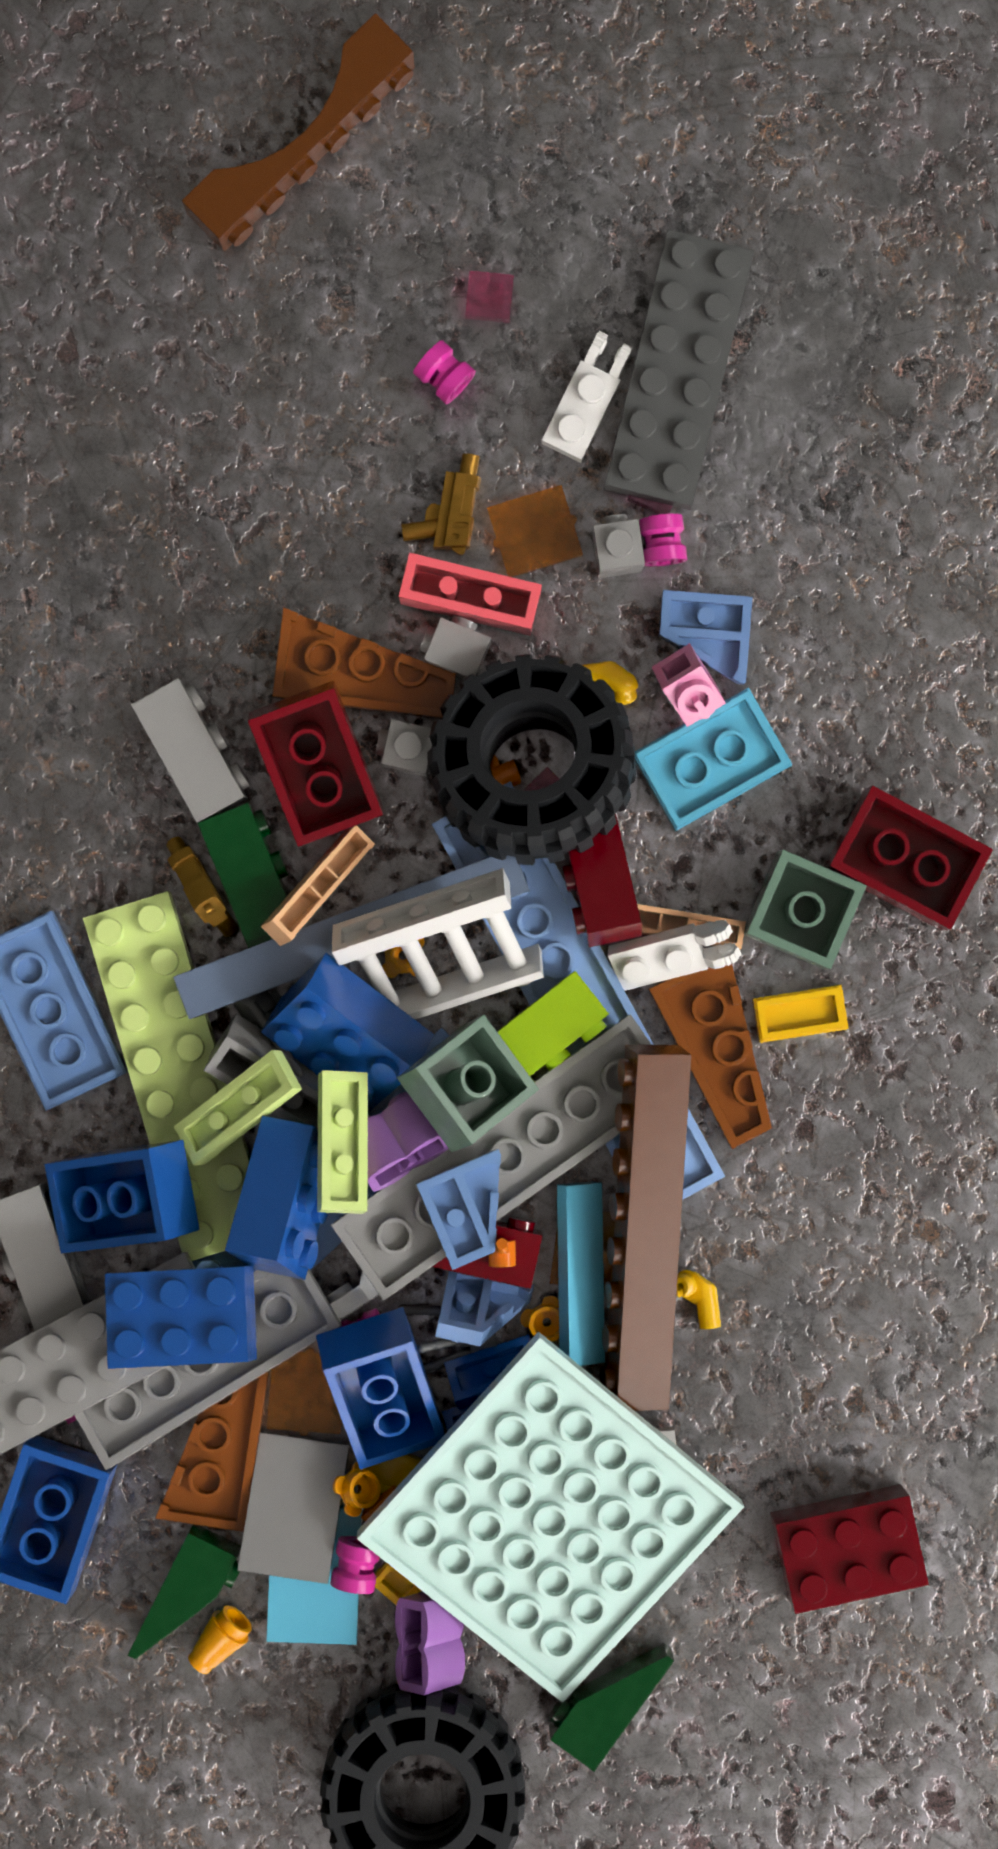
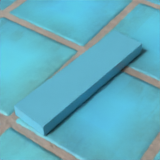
M602 1182L558 1184L559 1349L580 1366L604 1363L605 1351L602 1344V1330L604 1327Z

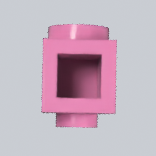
M690 643L652 666V670L663 692L687 727L698 720L708 719L716 709L726 704L714 679Z

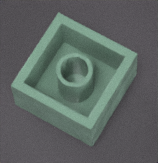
M780 850L774 857L746 922L744 935L819 968L831 969L867 886L786 850Z
M485 1015L461 1026L397 1077L451 1152L474 1144L539 1090Z

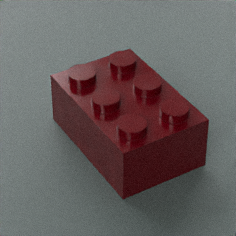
M334 680L249 712L247 721L298 847L383 815L381 800Z
M872 785L864 789L823 867L866 885L865 891L943 931L952 929L993 849Z
M901 1484L770 1512L788 1599L795 1614L929 1585L910 1496Z

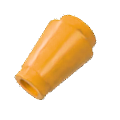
M229 1605L224 1606L222 1610H215L193 1650L188 1655L190 1664L198 1672L208 1674L213 1668L248 1642V1634L252 1630L248 1618L240 1610Z

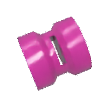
M443 340L429 349L413 371V374L421 382L430 383L436 389V396L446 405L452 402L467 387L476 373L466 361L459 362L453 356V349Z
M659 514L639 519L640 533L645 538V548L643 549L644 566H669L688 560L686 546L681 543L680 533L684 530L682 514Z
M357 1536L339 1537L336 1548L339 1562L338 1566L333 1568L330 1585L348 1593H374L377 1576L373 1570L374 1564L380 1561V1557L361 1543Z

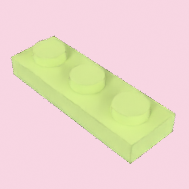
M271 1050L176 1124L174 1129L180 1140L184 1141L185 1150L192 1164L204 1166L261 1121L262 1116H269L300 1092L302 1087L283 1052Z
M322 1070L318 1074L317 1212L364 1214L367 1212L368 1072Z

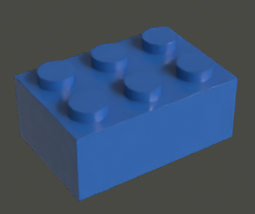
M327 952L280 998L261 1031L262 1034L280 1048L290 1051L294 1058L312 1070L316 1075L322 1070L368 1072V1113L401 1084L397 1077L424 1056L434 1036L431 1031L344 965L339 966L336 959Z
M262 1116L225 1248V1251L245 1264L253 1266L255 1270L305 1280L308 1268L311 1269L316 1262L318 1255L316 1238L319 1226L325 1223L329 1213L317 1212L318 1129L315 1126Z
M183 1140L84 1154L44 1164L61 1254L166 1241L200 1230Z
M253 1266L105 1274L108 1369L236 1363L257 1359Z
M404 1307L316 1335L323 1372L360 1470L434 1446L445 1435L439 1409L420 1353L417 1350Z
M39 1435L27 1440L23 1444L0 1513L1 1583L64 1604L68 1603L76 1591L118 1464L105 1470L97 1455Z

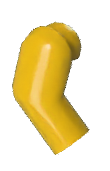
M604 661L582 665L591 670L593 681L604 680L614 691L616 702L627 705L636 700V689L638 688L636 677L616 662Z
M680 1271L677 1277L676 1296L679 1298L682 1296L697 1306L699 1329L721 1327L716 1286L696 1271Z

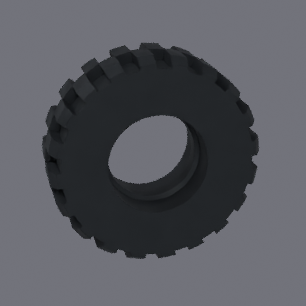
M531 654L515 656L516 661L501 664V661L497 660L485 665V672L478 676L470 674L459 683L461 690L456 696L452 694L447 696L440 707L443 716L442 721H434L431 727L429 738L433 747L427 752L428 767L432 775L433 787L445 816L452 827H457L460 830L462 838L474 848L482 845L485 847L488 856L502 861L509 855L516 857L517 863L523 865H534L537 858H548L549 863L565 860L564 853L577 848L579 853L589 849L594 845L593 837L599 832L602 835H607L617 824L615 814L617 811L621 812L626 809L631 798L630 785L635 782L636 778L633 736L628 716L622 703L615 701L614 691L604 680L593 681L591 670L578 663L573 664L572 667L564 664L563 658L546 655L544 660L532 659ZM533 729L549 730L564 736L573 744L575 758L572 765L559 780L547 787L530 791L516 790L499 783L491 773V762L497 750L506 740L520 732Z
M398 1684L382 1689L381 1696L373 1700L367 1697L355 1708V1714L351 1718H345L336 1731L335 1740L329 1746L321 1779V1819L323 1827L329 1829L331 1833L329 1843L332 1849H513L519 1836V1824L524 1819L525 1774L516 1738H511L508 1733V1724L498 1712L492 1714L486 1709V1701L475 1693L470 1694L469 1698L459 1694L458 1685L427 1695L400 1690ZM419 1754L432 1755L446 1760L461 1773L465 1780L466 1797L464 1803L453 1815L437 1823L417 1824L400 1818L390 1810L381 1796L382 1777L385 1771L395 1762L405 1757Z

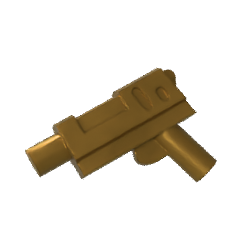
M463 453L459 472L446 471L441 504L431 503L425 513V521L401 524L403 541L435 537L434 550H452L459 556L465 554V550L470 548L474 524L472 514L476 492L480 489L481 477L477 476L480 459L478 455Z
M181 837L171 838L166 844L171 854L167 860L179 877L184 887L183 890L194 911L204 923L209 922L213 927L216 926L223 936L233 935L237 931L238 925L226 911L227 909L198 855L190 846H186Z

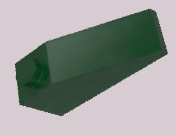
M193 1524L127 1656L136 1660L218 1597L223 1585L232 1589L240 1571H237L239 1561L236 1559L241 1546L200 1525Z
M663 1643L575 1689L568 1700L564 1702L559 1700L548 1716V1721L551 1723L549 1725L550 1740L595 1772L673 1664L672 1649Z

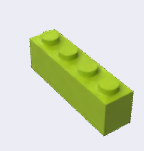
M573 971L497 1032L531 1077L542 1066L545 1065L550 1071L567 1059L571 1054L566 1048L579 1037L587 1043L604 1030L607 1026L602 1019L609 1015V1013L578 973Z

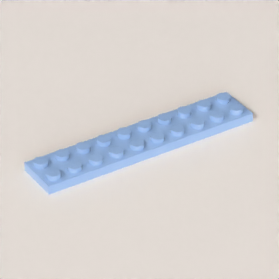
M511 781L504 784L505 786L514 789ZM446 816L432 823L456 870L491 857L488 856L484 846L480 845L474 848L465 841L460 830L457 827H452ZM537 858L534 865L520 864L530 891L511 898V909L503 912L521 949L539 944L542 950L544 978L520 987L529 1005L570 973L576 971L609 1015L602 1019L607 1027L594 1038L585 1043L579 1037L566 1048L571 1055L630 1014L650 1043L654 1045L600 945L588 947L586 933L577 935L572 908L579 906L572 893L567 892L565 881L555 862L549 863L548 858ZM483 918L502 955H504L487 919ZM689 1109L682 1200L725 1177ZM620 1134L605 1144L612 1157L614 1149L619 1148Z

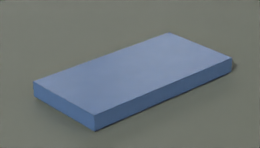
M49 911L0 934V1015L45 1111L128 1073L127 1066L54 911Z

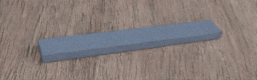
M509 855L503 861L489 857L301 928L292 941L282 946L272 939L174 976L173 978L188 1018H196L299 979L326 952L335 958L332 954V931L334 924L501 868L504 869L510 882L511 898L529 892L530 890L520 864L517 863L516 857Z

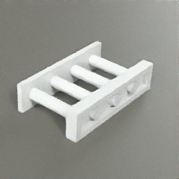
M503 868L333 925L332 954L338 965L359 961L371 986L413 1019L425 1017L507 989L526 986L535 980L544 978L542 950L539 944L521 949L503 912L511 909L510 882ZM485 918L504 955L478 963L461 925ZM441 932L444 933L461 969L436 977L418 940ZM401 947L419 983L395 991L376 953Z

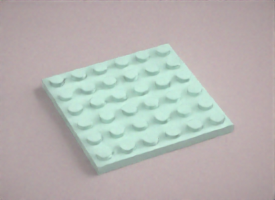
M538 1331L357 1530V1539L554 1697L564 1702L744 1508L742 1499Z

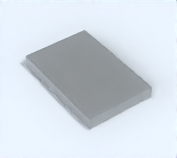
M260 1433L237 1571L329 1584L342 1500L341 1496L333 1491V1482L337 1476H344L346 1474L349 1445Z

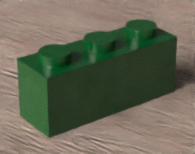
M246 803L198 823V826L248 948L273 939L261 928V925L288 896L282 878L289 876L280 852L271 853L265 837L271 835L272 831L263 810L254 811L253 806Z

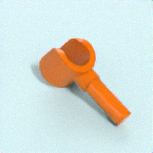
M494 755L490 766L494 779L503 785L510 781L513 787L519 785L521 779L514 760L499 764L497 757Z
M498 1239L495 1252L488 1255L489 1266H516V1240Z

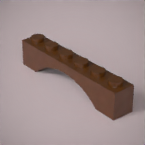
M375 13L343 44L341 66L333 91L322 111L309 127L285 148L262 160L238 167L213 169L181 200L187 215L224 252L232 244L235 247L242 244L251 235L254 229L252 225L264 213L267 216L273 214L283 204L286 198L284 194L296 182L299 185L305 183L315 173L318 167L316 163L328 151L331 154L337 152L347 142L350 136L348 132L360 120L363 123L369 121L379 111L382 105L381 100L392 89L398 92L411 80L414 74L413 69L415 68L413 51Z

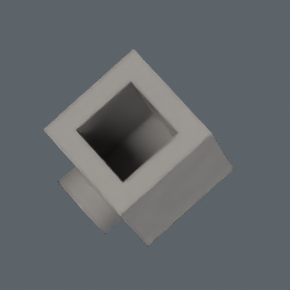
M616 514L600 519L601 524L593 525L591 535L598 579L642 572L645 560L638 519L628 520L626 514Z
M453 615L451 621L440 618L437 628L429 625L421 643L420 651L426 653L424 658L426 663L455 673L457 678L464 680L470 674L479 675L491 645V637L476 632L478 626L476 623Z
M391 719L389 730L381 728L376 747V755L383 756L382 766L386 769L428 777L427 752L433 747L429 738L431 728Z

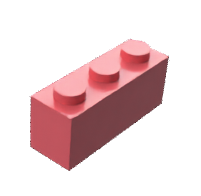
M409 552L399 592V600L401 605L450 617L456 615L475 623L531 636L542 584Z

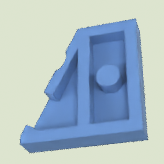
M663 590L659 637L678 649L690 643L703 664L736 684L744 685L747 677L753 597Z
M499 1149L490 1151L416 1183L452 1270L495 1252L499 1168L501 1164Z
M449 1271L435 1337L480 1347L530 1303L534 1285L529 1289Z

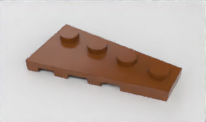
M283 607L273 698L285 699L334 680L344 707L436 719L443 718L440 707L448 695H454L455 673L403 653L400 654L364 638L361 639L338 630L336 627L320 621L317 622Z
M732 964L718 969L708 967L707 970L665 980L649 988L648 990L676 1044L692 1055L691 1073L730 1148L734 1149L772 1129Z
M270 1371L198 1415L155 1519L244 1532Z

